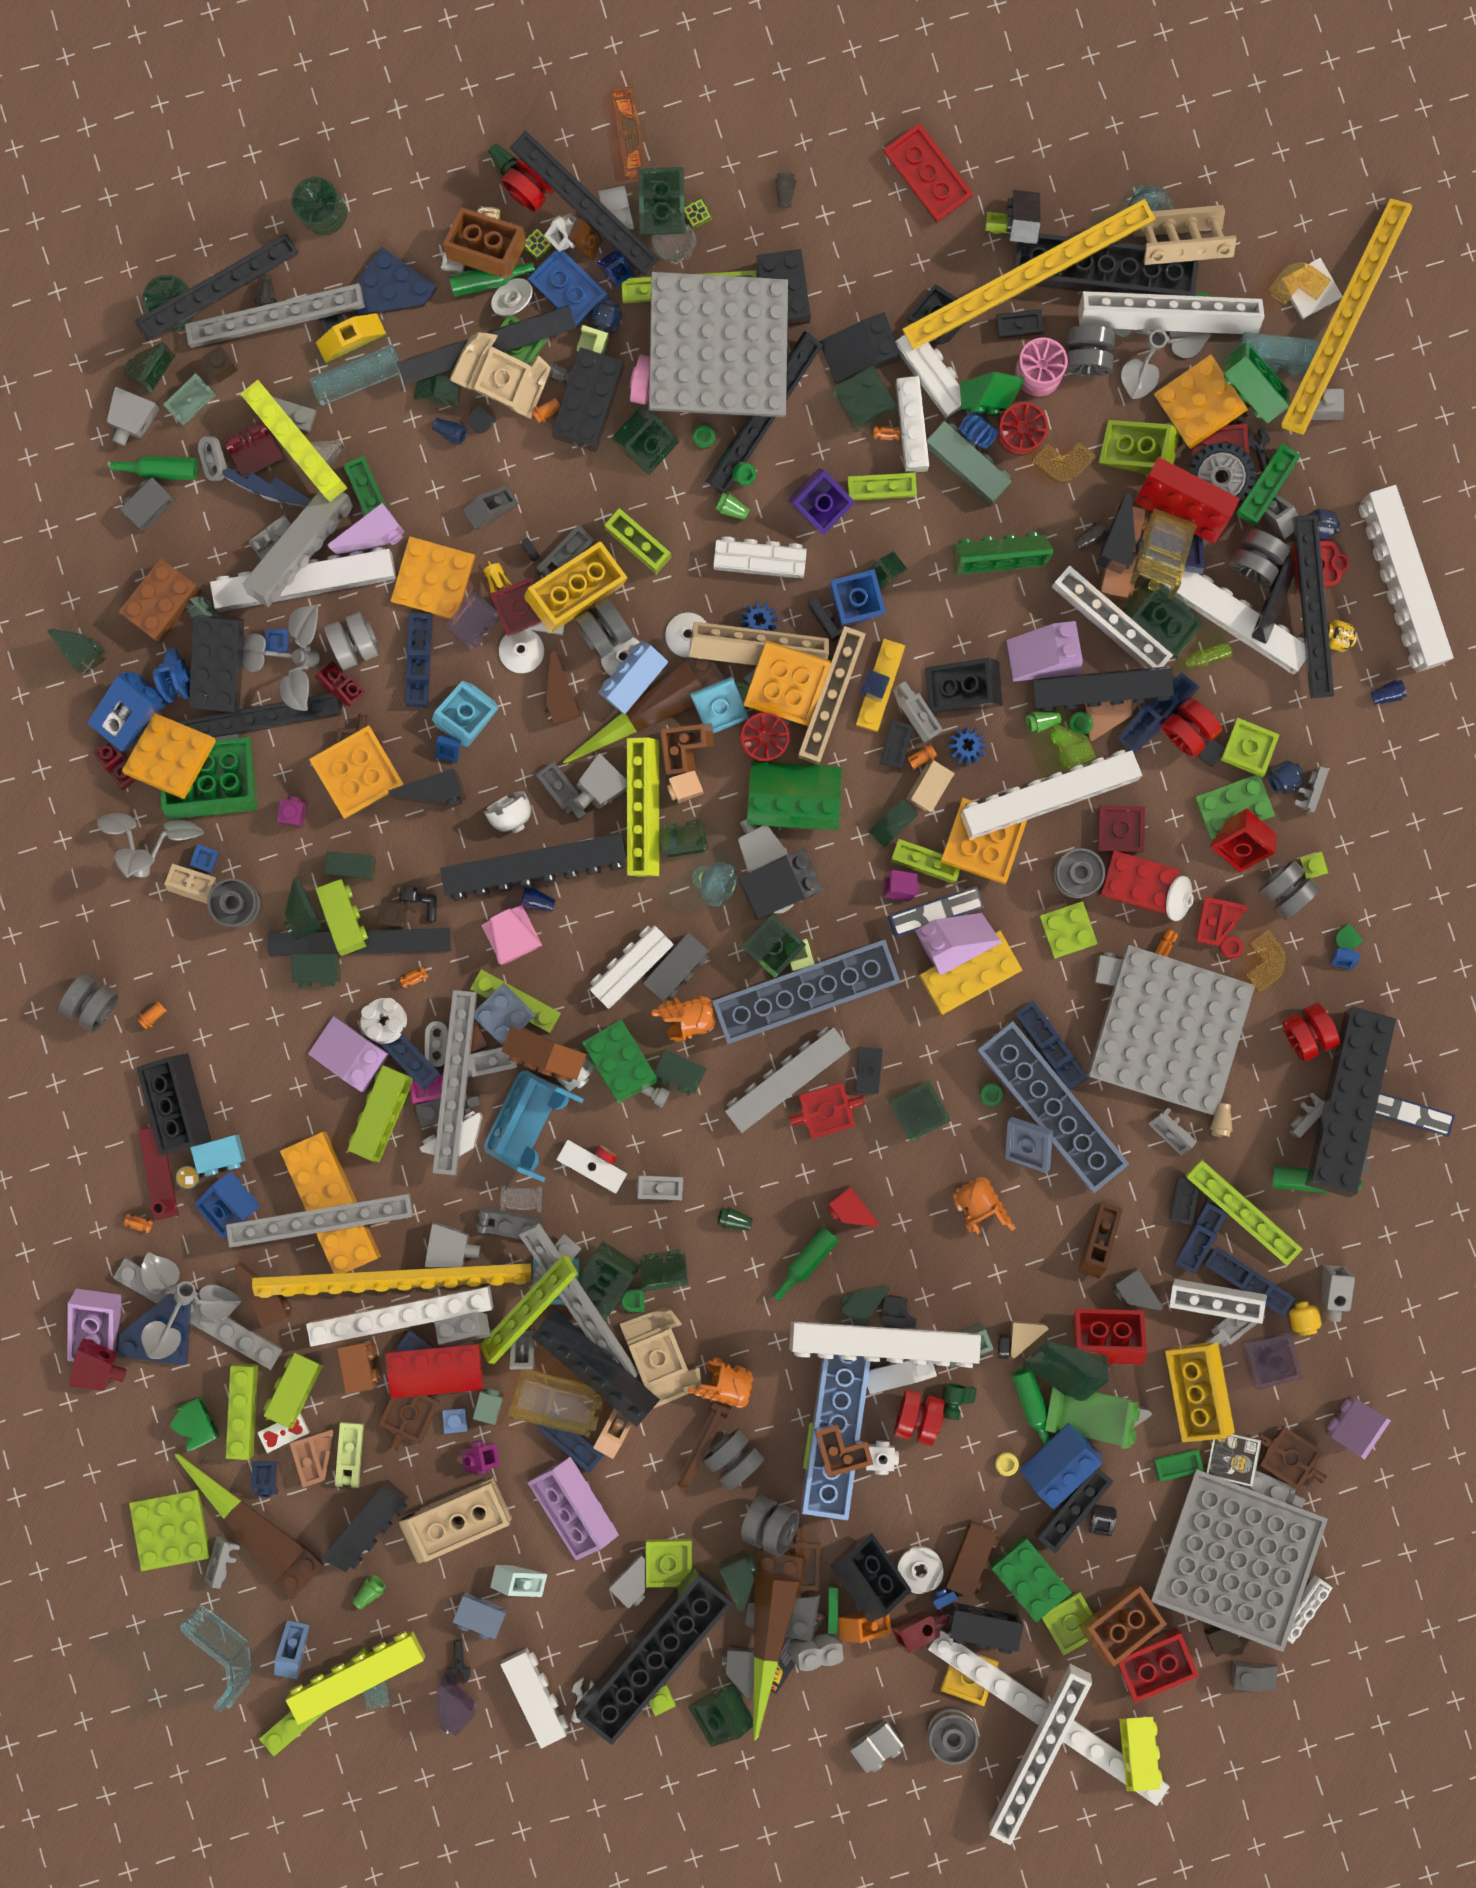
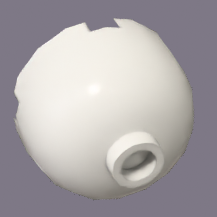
M524 791L515 792V797L508 798V796L502 797L487 807L488 811H484V814L494 828L502 832L512 831V833H517L525 828L524 823L529 820L531 814V805Z

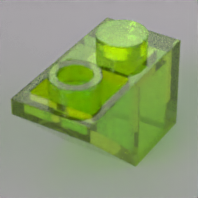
M1058 724L1051 728L1052 733H1049L1053 745H1058L1061 753L1058 756L1063 767L1067 766V769L1070 770L1075 766L1083 765L1096 758L1087 736Z

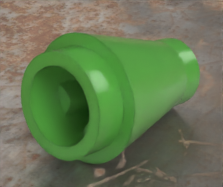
M724 492L721 494L715 509L719 510L720 514L739 518L745 521L750 511V508L742 504L733 495Z
M1058 710L1032 711L1029 715H1026L1025 721L1028 731L1037 734L1056 724H1060L1061 717Z
M376 1575L367 1577L352 1600L353 1604L357 1608L363 1609L384 1593L385 1583Z

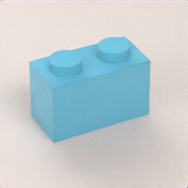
M239 1135L190 1147L197 1174L204 1173L205 1177L219 1173L218 1169L222 1167H227V1171L241 1167L240 1162L246 1161Z

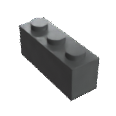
M688 932L643 984L663 1002L666 999L671 1001L679 992L676 988L682 982L686 984L694 976L691 971L697 965L701 968L710 958L707 955L709 950Z

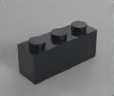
M1013 190L1012 198L1007 199L1006 232H1010V241L1037 244L1041 224L1040 193Z

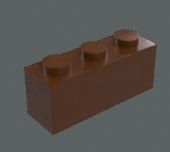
M971 1519L969 1520L947 1576L946 1588L973 1598L974 1593L978 1594L982 1585V1580H980L982 1572H986L990 1565L991 1559L988 1558L991 1549H996L999 1541L998 1533L995 1529Z

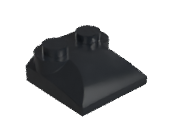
M935 284L907 316V320L913 324L958 298ZM964 324L933 341L936 344L948 343Z

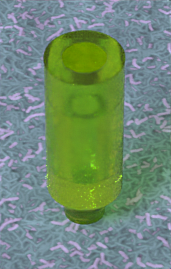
M1224 642L1194 652L1191 658L1186 659L1187 667L1196 666L1198 669L1231 658L1233 656L1231 647L1228 642Z

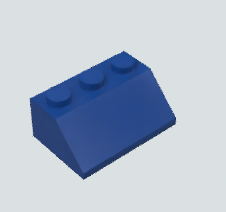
M1068 1422L1020 1468V1471L1037 1495L1052 1509H1055L1103 1463L1102 1453Z

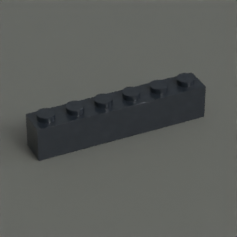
M1173 666L1035 679L1033 681L1036 708H1042V711L1056 710L1055 706L1074 709L1078 708V704L1086 703L1087 707L1101 706V702L1110 701V705L1124 704V700L1133 699V703L1147 702V698L1156 697V701L1170 700V696L1175 694Z
M556 1310L541 1324L532 1336L534 1340L636 1427L639 1426L660 1399Z

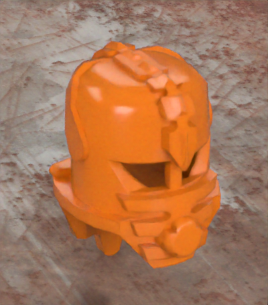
M698 996L684 1002H680L675 997L673 1000L666 1001V1003L660 1005L658 1010L651 1011L652 1016H661L664 1022H675L667 1031L669 1039L675 1042L684 1041L686 1037L690 1039L692 1038L691 1035L705 1034L714 1028L716 1022L713 1003L704 996Z
M977 1177L976 1180H971L968 1184H964L961 1188L956 1189L955 1194H953L955 1206L959 1212L963 1210L966 1214L964 1217L967 1222L966 1228L970 1233L976 1232V1234H979L981 1232L979 1221L993 1213L997 1215L1002 1225H1008L1011 1231L1015 1229L988 1179Z
M714 1357L712 1361L706 1363L707 1369L713 1373L710 1386L701 1384L698 1388L689 1387L687 1390L688 1393L710 1400L709 1402L719 1401L736 1408H742L749 1402L748 1398L752 1389L753 1377L751 1371L746 1370V1368L739 1365L731 1368L730 1364L724 1363L721 1358Z

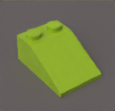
M1108 420L1099 464L1149 475L1158 457L1174 464L1180 433L1171 424Z

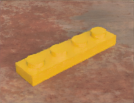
M887 639L883 640L856 726L878 732L905 645Z

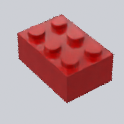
M1112 851L1098 896L1165 915L1167 914L1166 900L1168 891L1173 881L1179 876L1180 869L1118 851Z
M1075 1309L1072 1321L1074 1363L1144 1365L1147 1354L1144 1310Z
M1177 1627L1148 1639L1118 1663L1134 1703L1199 1677L1183 1636Z

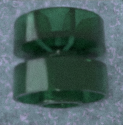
M310 177L301 181L294 189L291 198L292 209L309 231L325 236L337 232L344 225L347 218V205L331 182L321 177Z
M161 275L155 277L147 284L143 292V304L147 313L189 288L184 281L176 276ZM194 315L170 328L167 332H176L184 329L185 324L191 323Z

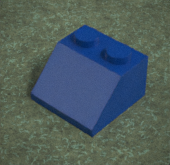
M875 569L830 581L828 586L840 629L844 628V626L849 627L861 624L886 614Z
M229 1172L214 1183L194 1204L223 1239L227 1237V1224L246 1221L260 1207L254 1196L245 1189L241 1181L232 1172Z

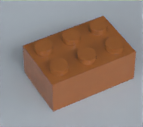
M460 207L442 245L448 260L509 279L527 241L523 227Z
M160 558L119 610V613L158 643H161L187 610L186 606L191 602L190 599L197 597L202 590Z
M512 1026L509 1029L501 1051L510 1055L508 1059L519 1064H522V1061H524L523 1066L534 1070L538 1069V1072L552 1076L554 1072V1077L563 1081H567L568 1078L578 1079L587 1055Z
M1130 1584L1082 1622L1079 1628L1102 1662L1114 1667L1167 1624L1143 1588Z

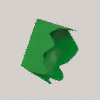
M202 1397L168 1410H180L170 1427L181 1436L189 1437L185 1443L188 1451L192 1452L220 1436Z

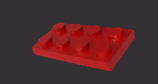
M920 123L883 149L885 156L936 223L973 197L972 191Z

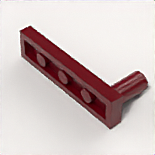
M153 1127L138 1130L154 1219L178 1216L179 1212L168 1154L160 1156Z

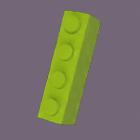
M382 1065V1068L375 1076L376 1082L373 1090L367 1095L365 1109L358 1117L356 1131L349 1139L348 1151L370 1161L380 1162L410 1090L411 1083L414 1080L411 1076Z
M235 1363L230 1366L226 1459L249 1460L254 1456L258 1364Z

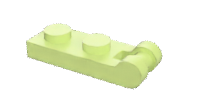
M340 1422L335 1477L336 1487L351 1485V1488H359L364 1423ZM344 1470H352V1476H344Z

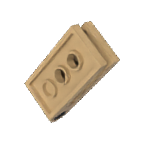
M491 1477L422 1507L419 1511L411 1512L401 1517L398 1523L416 1562L422 1563L509 1526L512 1516L494 1477ZM482 1507L485 1512L479 1513L475 1508ZM460 1516L464 1519V1522H458L454 1517Z

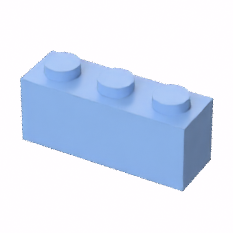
M641 640L633 646L629 656L618 664L614 674L603 682L602 688L598 693L617 710L626 714L666 666L668 661L651 645Z

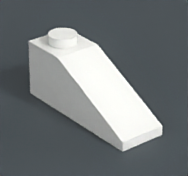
M903 1359V1363H889L870 1369L867 1387L869 1393L873 1394L936 1377L937 1374L932 1361L927 1360L926 1365L910 1363V1359Z

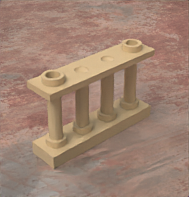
M1223 205L1152 211L1155 221L1133 232L1134 237L1145 236L1148 242L1145 248L1144 265L1234 257L1237 239L1236 235H1223L1221 230L1225 216ZM1212 230L1214 235L1212 238H1202L1199 232ZM1190 232L1192 239L1179 240L1177 233ZM1167 234L1170 240L1167 242H1157L1155 235Z

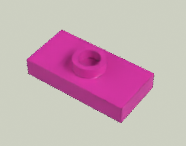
M440 1075L425 1090L413 1080L410 1087L412 1104L441 1099L443 1075Z

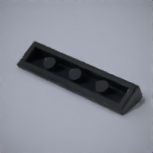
M1290 556L1286 557L1284 563L1278 568L1279 572L1271 585L1251 635L1252 638L1264 644L1269 640L1294 577V566Z

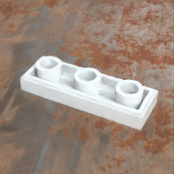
M567 1140L557 1158L559 1162L614 1193H617L628 1174L570 1140ZM594 1162L596 1170H589L588 1164Z
M1314 1575L1304 1589L1288 1637V1641L1292 1644L1301 1635L1306 1624L1314 1617L1315 1612L1322 1602L1327 1599L1332 1590L1329 1584Z

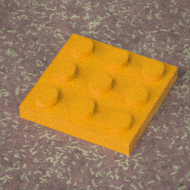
M1209 355L1154 393L1190 449L1248 410L1234 387L1226 382L1225 374L1212 355Z
M409 536L391 602L457 621L476 556Z
M765 640L743 703L744 706L772 713L781 718L809 726L831 661Z
M154 713L122 772L127 776L185 799L216 740L214 737Z
M369 725L309 759L344 819L388 795V790L404 785Z
M962 798L941 862L1005 885L1027 820L970 840L960 814L965 809L964 806L974 801Z

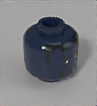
M605 299L602 302L596 303L590 318L591 324L595 326V329L606 333L616 332L623 316L622 311L619 309L620 305Z
M1323 509L1313 510L1308 515L1318 514L1320 539L1330 540L1340 530V521H1338L1337 514Z
M1286 760L1271 768L1268 782L1275 792L1287 794L1302 784L1301 776L1304 773L1299 764Z

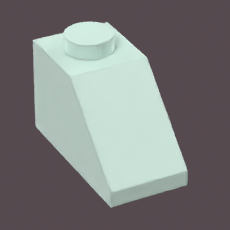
M496 1565L490 1588L507 1596L542 1597L547 1574L512 1565Z

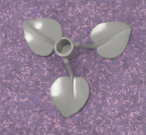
M1133 329L1112 330L1115 331V334L1121 337L1128 336ZM1158 329L1153 332L1150 330H1133L1136 333L1148 336L1146 345L1150 351L1144 363L1139 359L1130 360L1121 371L1122 384L1129 397L1132 399L1144 397L1158 383V368L1153 364H1148L1155 351L1160 350L1166 343H1172L1171 348L1176 356L1183 359L1192 358L1200 352L1210 338L1211 333L1169 331L1171 338L1169 339L1163 330Z
M317 605L298 608L290 616L289 633L292 637L296 638L295 643L301 647L295 650L293 654L264 651L266 640L259 634H249L243 639L242 665L247 671H259L264 664V655L292 658L293 662L299 666L290 670L289 676L283 677L280 682L282 700L289 707L296 710H308L309 679L302 670L316 667L320 659L318 651L307 646L312 642L316 631L318 619Z
M110 813L97 818V826L103 832L108 834L127 833L130 849H121L114 854L116 865L127 878L131 875L146 877L150 874V866L155 862L156 853L165 836H168L171 840L179 841L204 834V831L192 822L181 819L168 821L163 825L165 831L161 833L150 855L146 850L135 851L130 830L137 826L134 818L123 813Z
M148 1252L141 1266V1280L144 1287L154 1294L163 1292L165 1288L168 1291L176 1290L174 1300L177 1304L167 1325L160 1321H154L147 1324L143 1329L141 1342L147 1356L151 1359H162L176 1351L181 1341V1334L178 1330L170 1327L181 1305H188L194 1299L197 1304H201V1315L207 1320L217 1322L226 1319L239 1306L241 1299L232 1291L218 1285H207L201 1288L198 1298L195 1286L191 1282L183 1281L180 1284L177 1283L180 1272L174 1262Z

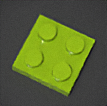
M1237 718L1222 754L1221 761L1263 777L1271 760L1279 734Z
M1083 901L1039 916L1054 959L1098 944Z
M691 1538L645 1540L646 1588L678 1587L692 1570Z
M1080 1591L1065 1598L1042 1617L1063 1656L1088 1642L1079 1625L1089 1618L1092 1612Z

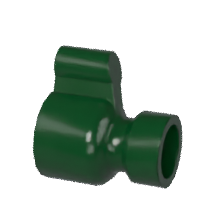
M945 1383L942 1399H944L946 1404L943 1409L944 1418L959 1420L961 1413L959 1406L974 1403L977 1388Z

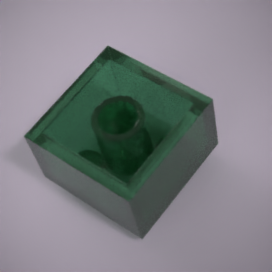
M873 365L833 389V396L855 433L895 409L896 403Z
M926 1080L887 1101L909 1142L951 1121L930 1080Z

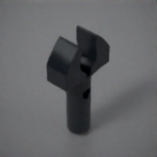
M1259 429V444L1253 439L1251 431L1248 434V446L1256 451L1260 468L1263 472L1269 464L1264 447L1270 442L1269 434Z
M461 1639L454 1640V1665L447 1669V1677L454 1685L456 1684L455 1673L458 1669L463 1673V1685L471 1675V1667H466L463 1661V1640Z

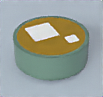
M184 1166L178 1170L176 1181L182 1188H193L199 1183L200 1174H197L194 1166Z

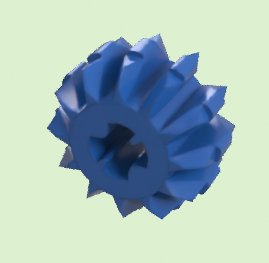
M971 412L965 416L959 426L960 431L968 439L983 449H987L992 445L998 435V430L979 414H971Z
M757 601L755 602V609L751 605H747L749 613H741V616L746 620L740 621V625L747 626L746 628L777 630L778 626L773 622H777L779 618L778 616H771L775 613L774 608L767 611L768 603L765 602L763 608H759V602ZM758 616L763 617L765 624L761 623L760 626H757L754 618L758 619Z
M966 726L964 734L961 730L957 729L955 732L958 738L955 736L949 738L952 742L956 743L948 745V749L956 750L950 756L954 758L959 755L958 764L965 758V763L969 766L971 758L975 763H978L979 758L977 755L982 757L985 755V752L979 748L987 747V743H979L984 738V735L981 734L976 737L975 734L978 729L974 728L972 733L969 734V727ZM963 741L972 743L971 751H968V749L965 751L962 748L964 745Z

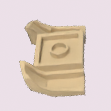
M480 332L472 335L461 351L449 380L469 390L477 391L510 407V410L531 419L532 411L535 410L534 407H536L551 367L539 355L528 365L491 347L498 335Z
M664 1307L652 1310L619 1323L644 1386L660 1399L654 1408L689 1394L687 1392L689 1387L698 1388L701 1385L700 1369L696 1367L687 1369L671 1328L682 1324L671 1309Z

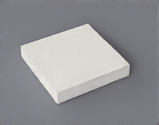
M1321 258L1280 280L1301 320L1343 297Z

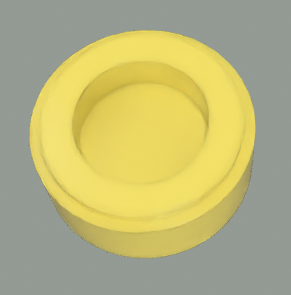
M1003 1452L997 1456L995 1467L1001 1475L1011 1476L1018 1470L1019 1462L1014 1454Z

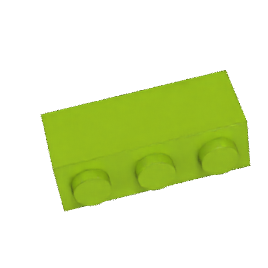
M620 508L604 525L605 530L656 575L671 559V553Z
M342 879L315 888L340 956L367 947L365 939H368L364 926L360 927L357 919L361 918L357 906H352L350 898L353 897L349 884L344 885Z
M298 1353L289 1356L284 1366L286 1371L283 1377H279L275 1383L274 1389L276 1392L273 1398H269L264 1406V1411H266L264 1417L293 1429L323 1365Z

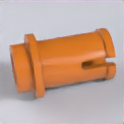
M553 398L539 408L537 406L534 407L535 410L532 411V414L537 423H545V419L559 412L560 404L556 398Z
M924 745V749L907 757L914 770L937 757L932 745Z
M156 1001L145 1013H140V1017L137 1020L145 1029L148 1027L152 1028V1024L166 1013L167 1010L159 1001Z

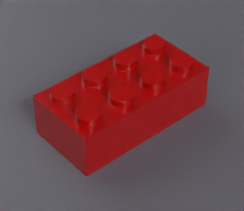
M1158 457L1134 503L1215 544L1232 517L1240 498Z

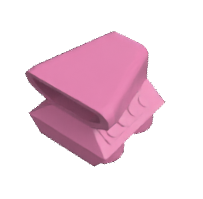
M522 905L505 910L481 925L501 966L542 946Z

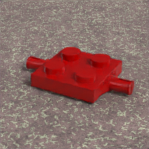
M842 1082L799 1095L802 1105L801 1114L789 1117V1121L798 1119L790 1122L791 1126L804 1122L809 1129L811 1139L855 1127L852 1116L853 1108L866 1104L865 1101L856 1103L864 1099L863 1095L850 1099L845 1092Z

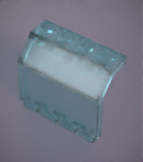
M199 1606L181 1624L180 1630L188 1639L225 1667L227 1690L213 1706L214 1709L221 1713L225 1707L228 1710L231 1708L250 1683L248 1677L251 1675L252 1670L249 1643L245 1637L210 1609Z

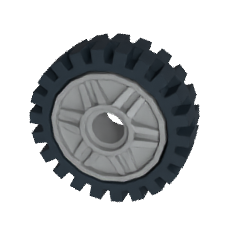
M1220 442L1204 447L1194 456L1188 468L1189 473L1240 498L1237 506L1245 501L1255 484L1256 474L1253 461L1242 448L1231 443ZM1219 470L1226 471L1228 475L1224 483H1218L1215 480V474Z

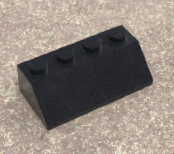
M188 1053L170 1056L136 1067L160 1156L212 1141Z
M387 1480L322 1559L345 1572L350 1567L355 1569L363 1560L360 1556L365 1549L370 1551L378 1542L375 1537L381 1531L384 1534L393 1524L390 1519L396 1513L400 1516L408 1506L405 1503L408 1496Z

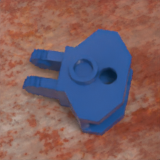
M170 648L164 654V663L159 664V668L153 670V678L157 690L168 703L176 701L177 694L182 693L184 699L190 697L191 676L190 669L185 667L183 657L178 656L179 654L176 649Z

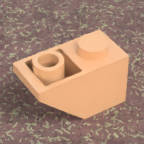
M695 770L669 778L670 785H667V789L672 801L677 799L678 804L704 794Z

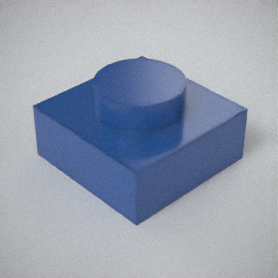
M265 629V651L289 653V630Z
M438 736L435 758L457 763L461 741Z
M197 844L190 866L213 873L220 852Z
M1337 948L1331 956L1330 965L1353 970L1359 962L1360 953L1353 952L1349 948Z
M946 1587L935 1591V1595L932 1596L937 1610L958 1600L955 1592Z

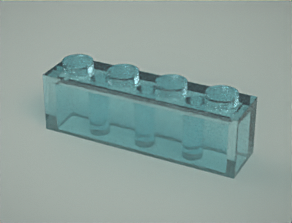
M1244 332L1240 337L1239 347L1248 341L1274 372L1282 369L1288 370V373L1301 374L1302 372H1307L1321 340Z
M392 344L311 377L309 381L318 402L323 406L400 374L397 362L400 360Z

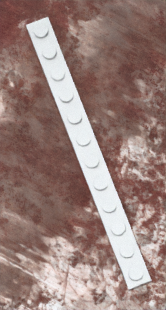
M942 1629L939 1630L940 1637L929 1644L927 1647L929 1651L1036 1724H1040L1050 1704L999 1668L990 1664L967 1646L954 1643L953 1639L949 1638L948 1633ZM1074 1720L1063 1742L1126 1785L1123 1753ZM1162 1780L1159 1790L1136 1792L1157 1806L1170 1786Z

